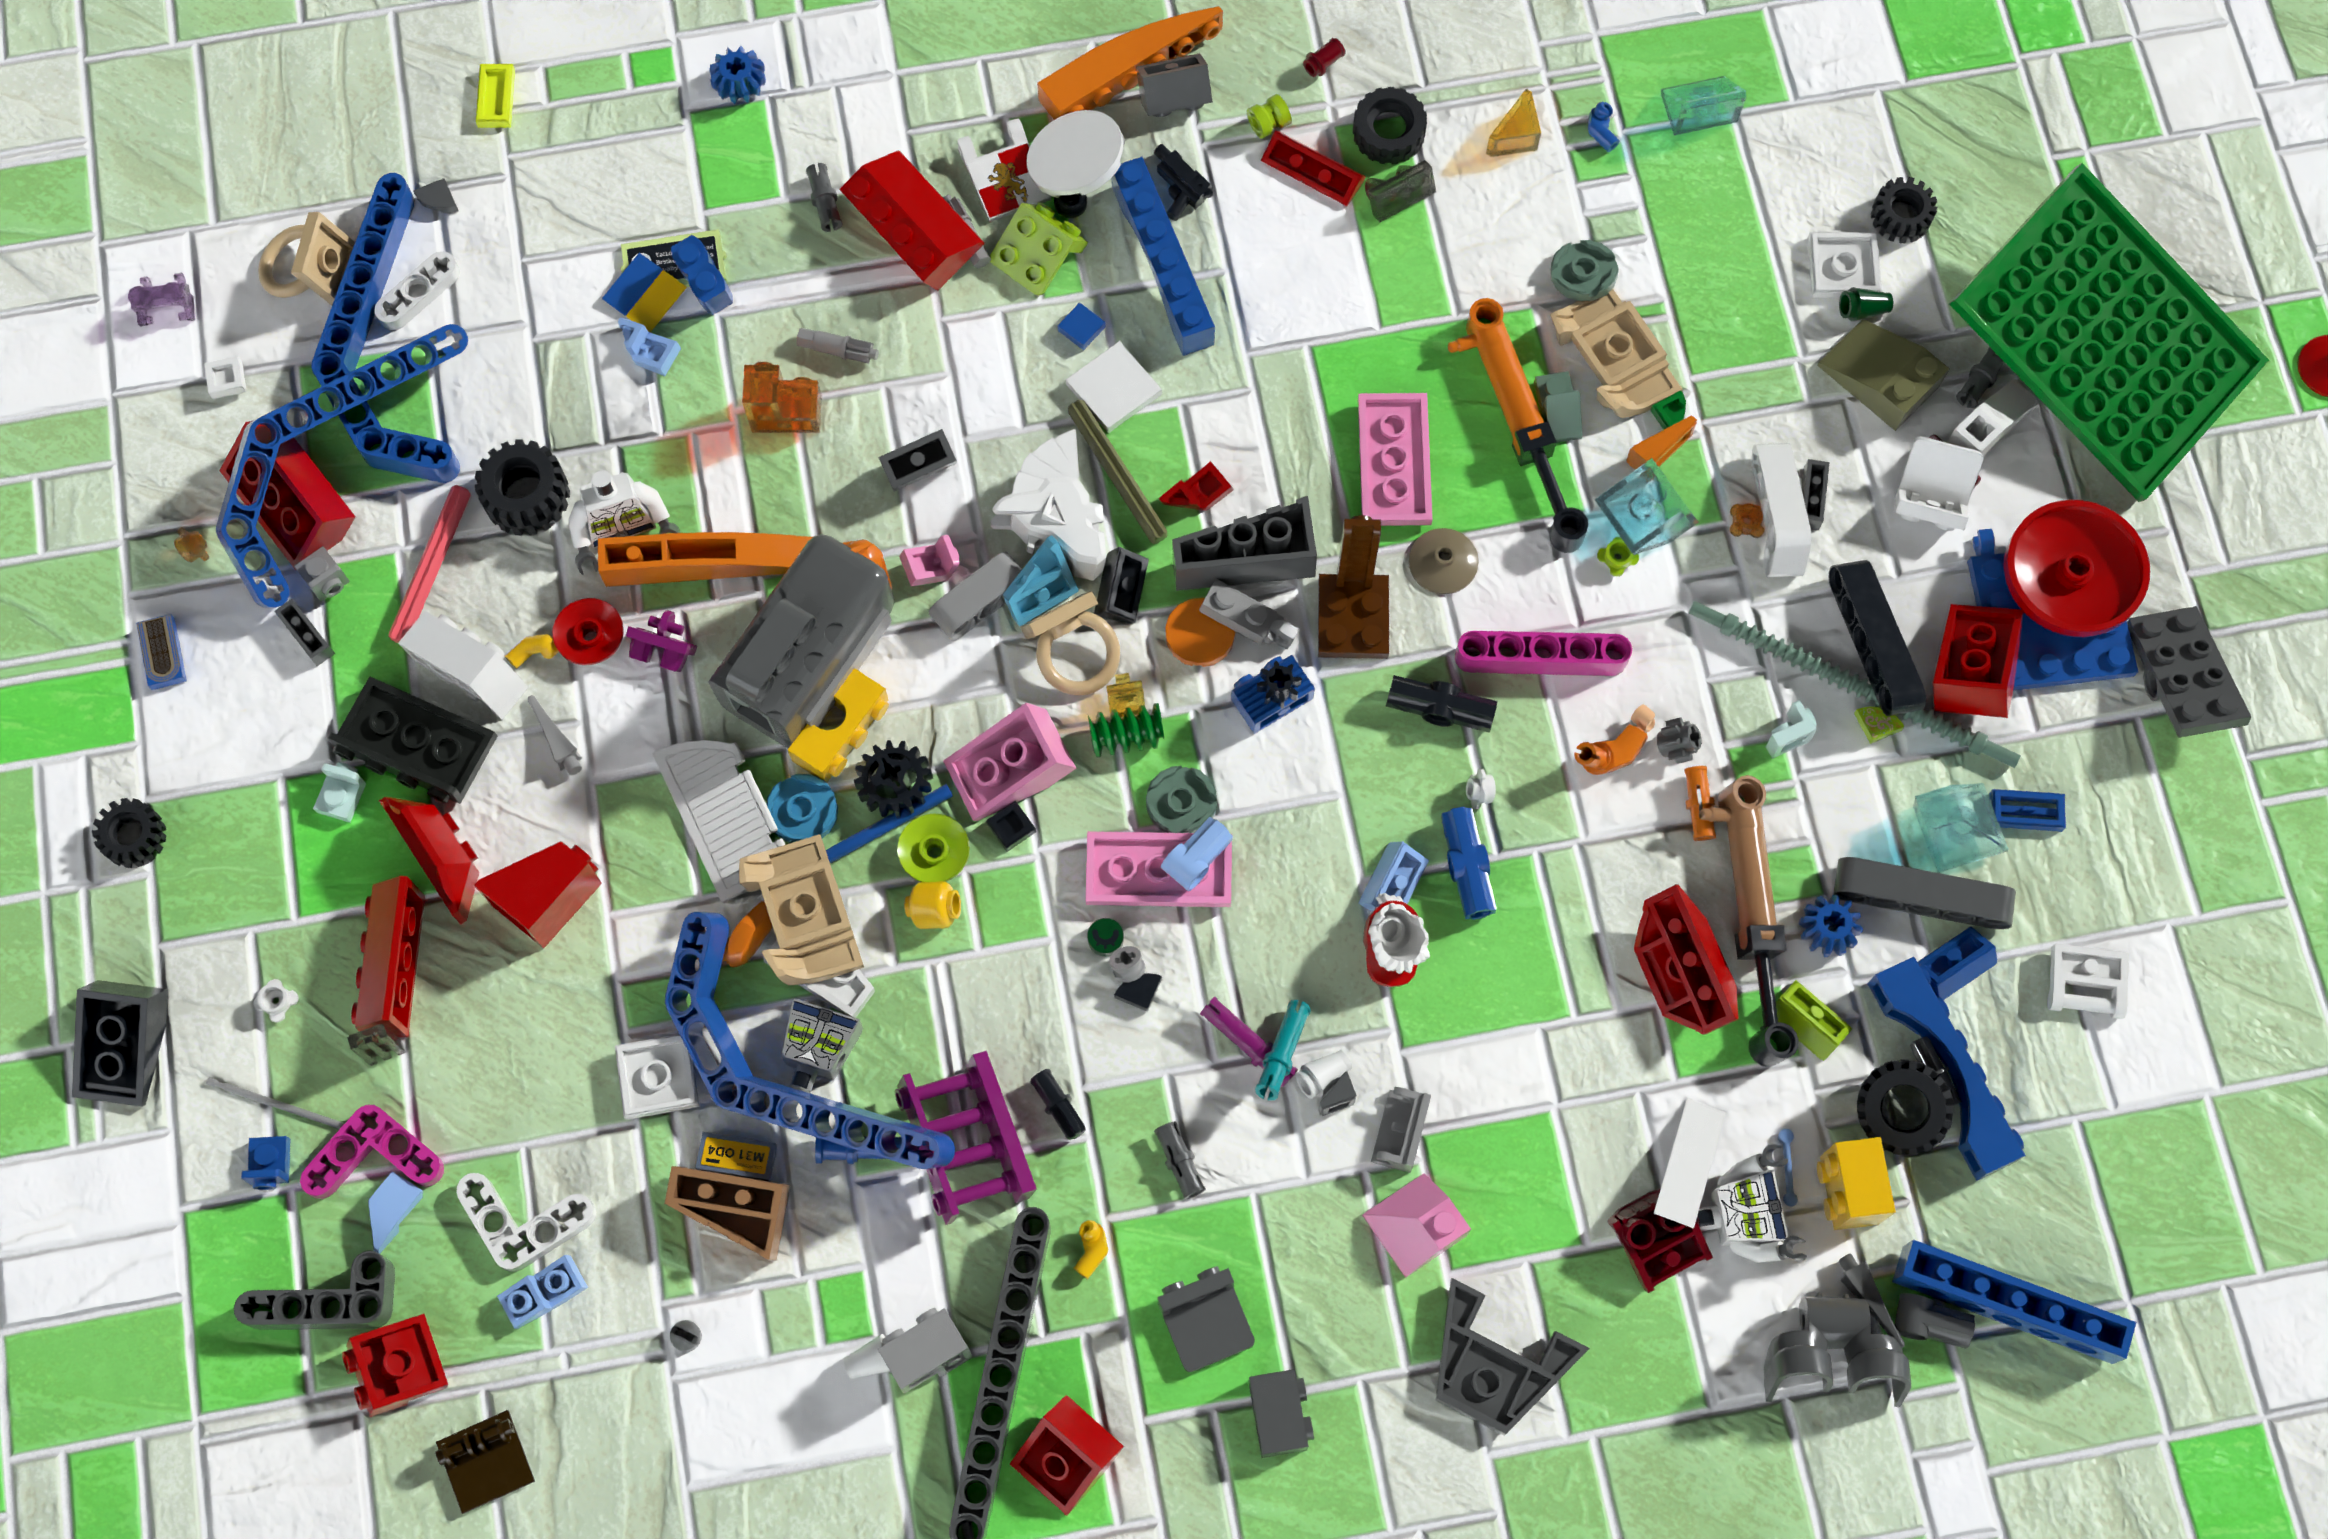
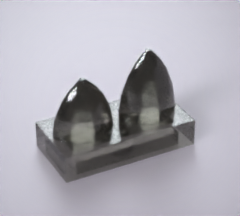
M1424 160L1414 166H1398L1396 175L1388 180L1367 177L1365 192L1370 200L1373 216L1379 222H1382L1436 193L1432 166Z

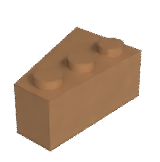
M672 1166L665 1204L771 1261L777 1260L790 1185Z

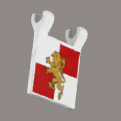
M1018 118L1007 122L1008 135L1013 145L977 157L969 136L958 139L959 154L966 165L989 222L1016 213L1021 203L1037 205L1038 202L1045 203L1051 200V196L1038 189L1028 172L1027 154L1030 145L1022 123Z

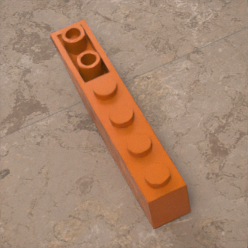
M1217 6L1170 17L1122 34L1093 48L1037 83L1040 103L1054 120L1071 112L1093 110L1097 106H1105L1115 95L1123 90H1130L1138 84L1136 67L1175 59L1178 56L1183 57L1202 41L1211 40L1216 37L1220 30H1222L1223 10Z
M695 532L598 538V572L606 587L779 575L787 572L804 546L813 537L766 533Z

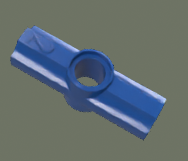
M1458 807L1442 813L1441 819L1444 835L1449 849L1447 851L1449 871L1452 881L1457 883L1465 919L1475 920L1495 914L1496 903L1489 880V858L1485 845L1480 843L1472 808Z

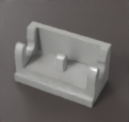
M1401 1087L1389 1090L1371 1159L1372 1163L1411 1173L1431 1094L1420 1093Z

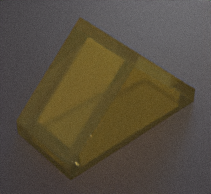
M1525 89L1489 136L1487 155L1495 157L1538 150L1541 129L1533 95L1530 90Z

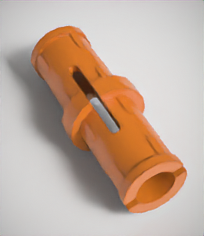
M1707 766L1688 767L1684 769L1689 798L1685 803L1686 809L1690 810L1694 833L1693 840L1706 841L1715 839L1714 822L1701 820L1699 817L1697 789H1700L1703 809L1715 806L1714 797H1710Z

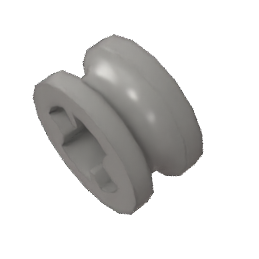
M1132 946L1116 950L1109 960L1115 978L1121 982L1137 980L1144 974L1146 969L1140 950Z

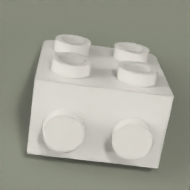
M1922 436L1917 437L1914 440L1895 496V513L1900 514L1903 519L1912 522H1919L1920 520L1933 522L1936 527L1942 530L1954 531L1956 528L1965 531L1969 519L1967 506L1984 460L1983 454L1977 450Z

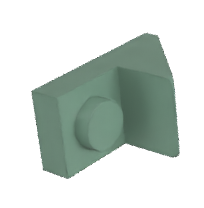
M1569 371L1535 376L1534 386L1541 416L1544 422H1549L1556 442L1582 439L1580 392L1578 390L1573 391Z

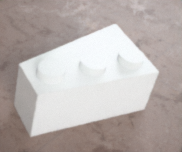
M424 611L398 644L417 663L448 684L452 682L468 692L466 694L467 697L477 702L478 699H481L493 711L492 713L503 720L528 689L524 681L503 660L506 654L489 641L486 645L480 643L482 640L467 628L459 631L457 629L458 626L445 615L441 614L437 618Z

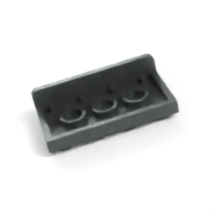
M369 677L338 733L331 732L327 740L334 746L333 752L346 760L353 761L354 757L365 761L364 766L377 774L384 775L387 771L396 775V781L408 788L415 789L418 785L427 789V794L442 803H447L450 799L461 804L498 736L488 728L373 677Z

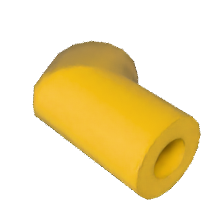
M542 634L524 638L505 658L517 669L533 654L540 652L544 658L551 659L559 651L554 644L553 637L549 634Z
M1092 1220L1083 1222L1079 1227V1235L1082 1238L1085 1253L1073 1267L1076 1272L1087 1280L1108 1253L1105 1230L1100 1224Z

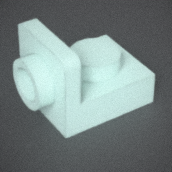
M1800 700L1792 703L1787 712L1791 722L1783 723L1771 732L1772 735L1766 748L1772 759L1810 742L1817 730L1816 719L1809 708H1804Z
M337 762L336 766L324 763L322 771L326 778L313 809L319 814L351 823L366 783L357 773L358 769L342 762Z

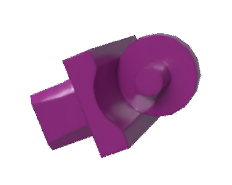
M666 610L661 618L649 617L648 626L657 628V633L639 627L628 626L626 637L632 638L629 658L650 663L654 647L658 646L665 648L660 667L674 672H681L688 655L695 656L697 645L670 637L671 633L682 636L685 628L683 625L675 623V613Z

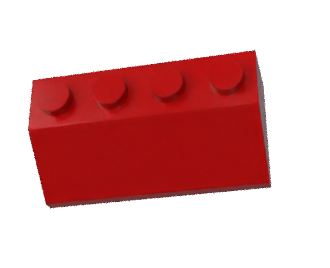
M899 150L862 165L839 189L917 276L937 291L985 244Z
M251 421L245 422L219 470L228 483L244 430ZM259 424L255 429V437L259 442L267 444L271 439V431L267 426ZM293 437L279 446L258 522L295 569L294 566L322 546L328 551L341 542L356 516ZM249 458L245 462L237 489V495L247 506L253 501L262 469L261 464L254 458Z
M398 876L373 884L372 895L366 898L365 915L368 918L367 931H363L360 941L361 952L364 953L363 966L358 967L356 973V986L359 989L358 1002L353 1004L351 1012L352 1023L364 1036H409L425 895L408 876Z

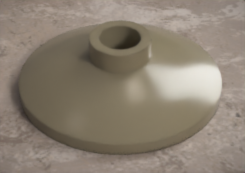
M1447 528L1430 530L1422 534L1414 542L1410 550L1409 568L1413 578L1421 587L1436 594H1452L1463 590L1473 581L1478 570L1479 558L1474 544L1464 534L1456 530ZM1445 552L1450 554L1451 558L1449 560H1442L1439 558V554Z

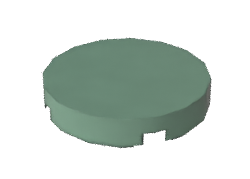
M1580 240V243L1571 245L1572 242L1563 245L1555 253L1550 269L1551 281L1557 291L1567 298L1577 301H1594L1606 296L1614 288L1619 273V267L1615 260L1616 257L1612 250L1602 243L1592 240Z
M1172 766L1161 771L1150 782L1146 795L1147 813L1152 823L1163 833H1195L1209 817H1214L1217 809L1216 789L1210 778L1200 770L1192 767L1190 769L1182 766Z

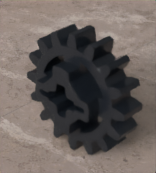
M888 740L886 742V749L883 750L874 745L873 751L875 754L873 756L868 754L862 755L865 766L859 765L855 767L859 778L854 779L856 789L860 790L857 793L860 801H867L866 805L870 812L879 807L880 814L884 818L888 815L889 810L894 811L896 818L901 817V809L904 808L911 814L914 813L912 804L917 802L924 805L926 801L922 792L929 793L932 791L928 780L933 779L931 769L927 768L929 766L927 757H920L921 754L917 746L908 751L905 741H901L898 748H894L891 740ZM887 772H890L893 777L895 776L900 785L899 787L895 782H892ZM915 782L914 786L910 790L911 784Z

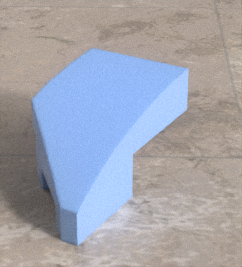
M620 317L618 324L625 338L624 344L634 363L647 370L666 376L681 350L677 341L650 333L643 324Z
M393 1171L368 1200L373 1248L379 1254L399 1233V1224L423 1198V1190Z

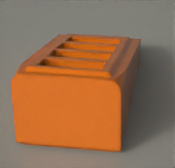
M1691 415L1634 445L1629 450L1627 463L1642 477H1650L1693 435L1697 419Z

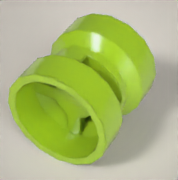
M1279 94L1269 97L1266 103L1261 106L1256 104L1247 109L1248 121L1260 139L1271 135L1273 129L1277 127L1282 129L1292 123L1289 108Z

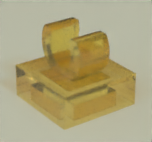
M1129 673L1116 674V684L1106 686L1109 713L1115 709L1119 716L1123 717L1125 708L1130 707L1134 715H1137L1139 706H1145L1142 681L1130 682Z

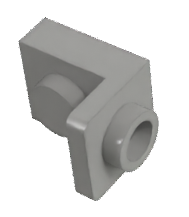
M323 546L294 566L321 602L327 597L330 598L340 593L344 585L350 582Z

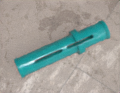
M1299 1000L1289 1001L1271 1052H1268L1264 1057V1070L1255 1087V1093L1262 1099H1264L1269 1087L1270 1093L1267 1100H1276L1284 1077L1290 1074L1293 1065L1291 1058L1307 1017L1311 1012L1309 1005L1303 1001L1298 1013L1296 1007Z

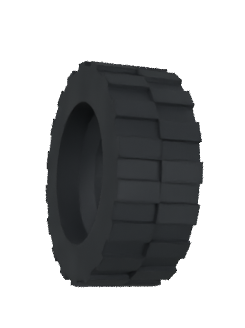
M1381 87L1375 89L1372 93H1367L1365 98L1359 101L1357 110L1355 109L1354 142L1355 145H1358L1359 151L1367 155L1368 159L1378 161L1380 164H1398V162L1409 160L1412 155L1415 156L1419 152V147H1422L1427 127V113L1424 111L1422 102L1416 99L1417 96L1406 92L1405 89H1396L1394 87L1384 89ZM1385 112L1399 114L1405 120L1406 130L1396 139L1382 138L1375 132L1373 127L1376 117Z

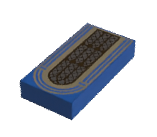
M168 614L137 622L148 687L151 690H156L187 682L176 621L173 615Z

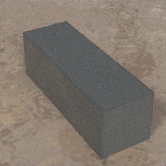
M1808 459L1803 469L1801 489L1810 528L1819 530L1824 521L1830 462Z
M290 599L274 611L317 667L335 654L293 599Z

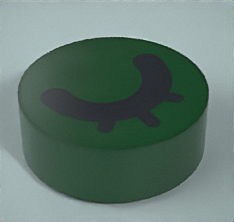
M1110 918L1096 920L1089 927L1087 933L1089 947L1097 955L1105 957L1111 956L1116 950L1122 948L1124 933L1120 924Z

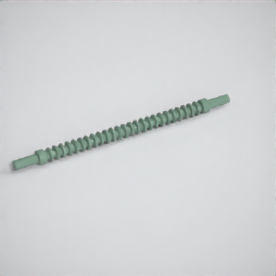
M1694 600L1688 613L1720 628V633L1728 637L1733 634L1736 636V641L1742 638L1745 640V645L1753 643L1755 650L1761 647L1764 654H1767L1768 651L1772 652L1773 658L1780 656L1783 663L1788 660L1791 662V667L1799 665L1800 671L1803 672L1807 669L1810 671V676L1818 674L1819 680L1827 678L1829 685L1833 682L1837 683L1838 689L1845 687L1848 694L1853 691L1856 693V698L1864 696L1866 697L1865 702L1868 703L1870 700H1873L1875 707L1879 706L1872 686L1868 683V678L1860 680L1858 673L1852 676L1849 674V669L1841 671L1840 665L1833 667L1830 660L1826 663L1822 662L1821 656L1814 658L1811 651L1807 654L1804 653L1803 647L1795 649L1793 648L1794 643L1786 645L1784 638L1778 641L1775 639V634L1767 636L1765 629L1759 632L1756 630V625H1753L1751 628L1747 626V621L1739 622L1738 616L1728 613L1726 616ZM1923 709L1902 714L1903 720L1911 718L1913 725L1917 724V722L1921 723V728H1931L1932 734L1937 731L1941 733V738L1945 736L1950 737L1951 743L1955 740L1959 741L1960 747L1966 745L1968 746V751L1976 755L1983 753L2013 768L2016 767L2021 755L1989 741L1988 735L1980 731L1973 733L1971 732V727L1963 729L1961 722L1955 725L1952 718L1944 720L1942 713L1938 716L1934 715L1933 709H1930L1929 712Z

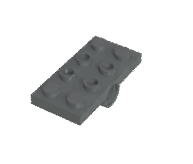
M2197 606L2128 619L2127 624L2130 637L2145 666L2143 679L2146 693L2152 701L2161 700L2178 738L2242 727L2249 724L2251 720L2250 712Z

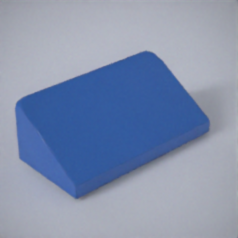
M1970 926L1918 961V964H1922L1927 969L1931 978L1930 986L1935 995L1945 1000L1997 964L1996 947Z

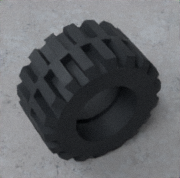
M516 439L514 445H509L508 441L501 443L502 449L498 451L495 448L491 449L488 452L490 458L488 460L482 458L479 463L482 471H476L475 480L477 484L474 485L475 492L479 497L478 499L495 526L499 525L501 530L508 533L512 529L513 533L518 536H522L524 531H528L531 536L537 534L536 529L542 527L546 531L551 528L549 523L552 520L558 522L562 518L559 511H566L568 507L566 498H570L569 483L556 456L552 455L550 449L546 446L540 448L538 442L530 440L528 445H525L523 439ZM524 477L540 479L537 488L530 495L519 499L506 497L508 488L516 480Z
M1900 1059L1899 1061L1884 1063V1065L1875 1068L1863 1081L1857 1098V1113L1859 1123L1868 1138L1881 1137L1884 1151L1887 1150L1900 1156L1901 1154L1914 1156L1920 1152H1927L1933 1149V1146L1938 1142L1941 1143L1945 1138V1134L1952 1125L1954 1105L1950 1089L1935 1070L1918 1061ZM1896 1086H1913L1919 1089L1927 1099V1116L1919 1126L1913 1129H1898L1888 1123L1883 1115V1099L1886 1093Z

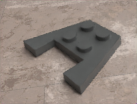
M1451 1278L1435 1400L1505 1436L1590 1348L1554 1331L1539 1364L1532 1362L1470 1330L1486 1295Z

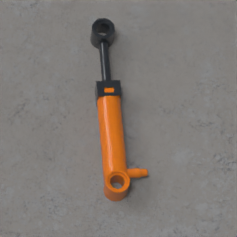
M1479 299L1470 308L1466 326L1468 336L1449 342L1448 350L1454 353L1477 347L1513 436L1512 447L1519 465L1524 466L1535 463L1555 513L1549 535L1550 542L1559 552L1572 553L1583 544L1589 525L1588 518L1579 509L1567 508L1547 459L1553 457L1557 442L1549 422L1543 421L1503 322V308L1494 299ZM1485 318L1492 323L1483 324L1478 319ZM1569 526L1575 529L1577 533L1566 534L1561 528Z

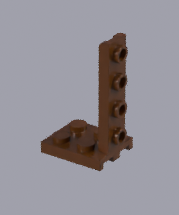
M1366 515L1344 519L1337 574H1319L1318 657L1389 658V575H1374L1381 536V519H1372Z

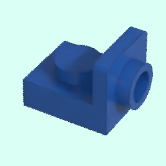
M287 1136L249 1138L248 1171H242L241 1179L253 1185V1189L273 1190L276 1189V1184L289 1183L291 1139Z

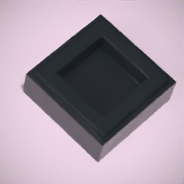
M1016 801L986 820V824L1006 852L1036 833V828Z

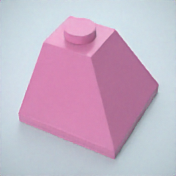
M1425 1173L1362 1215L1405 1278L1467 1237L1471 1230L1451 1199Z

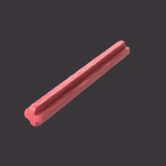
M454 485L450 489L389 631V637L396 643H399L421 614L471 494L464 487Z

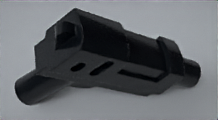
M1163 144L1155 148L1153 153L1161 161L1157 165V173L1170 185L1168 193L1174 200L1166 213L1171 220L1177 221L1188 204L1196 210L1206 198L1213 196L1212 185L1197 170L1194 171L1176 150L1171 152Z

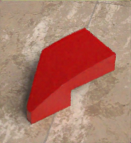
M1210 461L1185 483L1182 480L1176 483L1159 497V500L1163 505L1207 511L1234 489Z

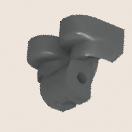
M1817 1293L1815 1297L1803 1296L1799 1303L1801 1330L1782 1333L1774 1337L1769 1345L1763 1369L1766 1402H1772L1780 1383L1785 1378L1795 1375L1809 1374L1820 1376L1823 1381V1392H1830L1833 1386L1831 1356L1827 1349H1844L1848 1362L1847 1380L1849 1393H1855L1858 1386L1869 1379L1891 1378L1894 1407H1901L1911 1389L1909 1360L1903 1354L1900 1344L1894 1337L1884 1334H1871L1870 1310L1867 1300L1849 1298V1294H1844L1842 1298L1823 1297L1822 1293Z

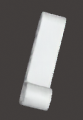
M1791 444L1754 445L1752 449V469L1767 533L1764 550L1765 574L1767 578L1803 576L1811 549V528Z

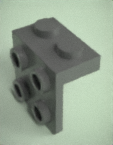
M1218 1266L1207 1269L1197 1275L1198 1281L1186 1286L1183 1281L1173 1283L1162 1289L1164 1295L1157 1297L1158 1306L1183 1368L1187 1372L1202 1369L1250 1349L1254 1345L1255 1339L1234 1290V1280L1229 1268L1222 1271L1219 1270Z

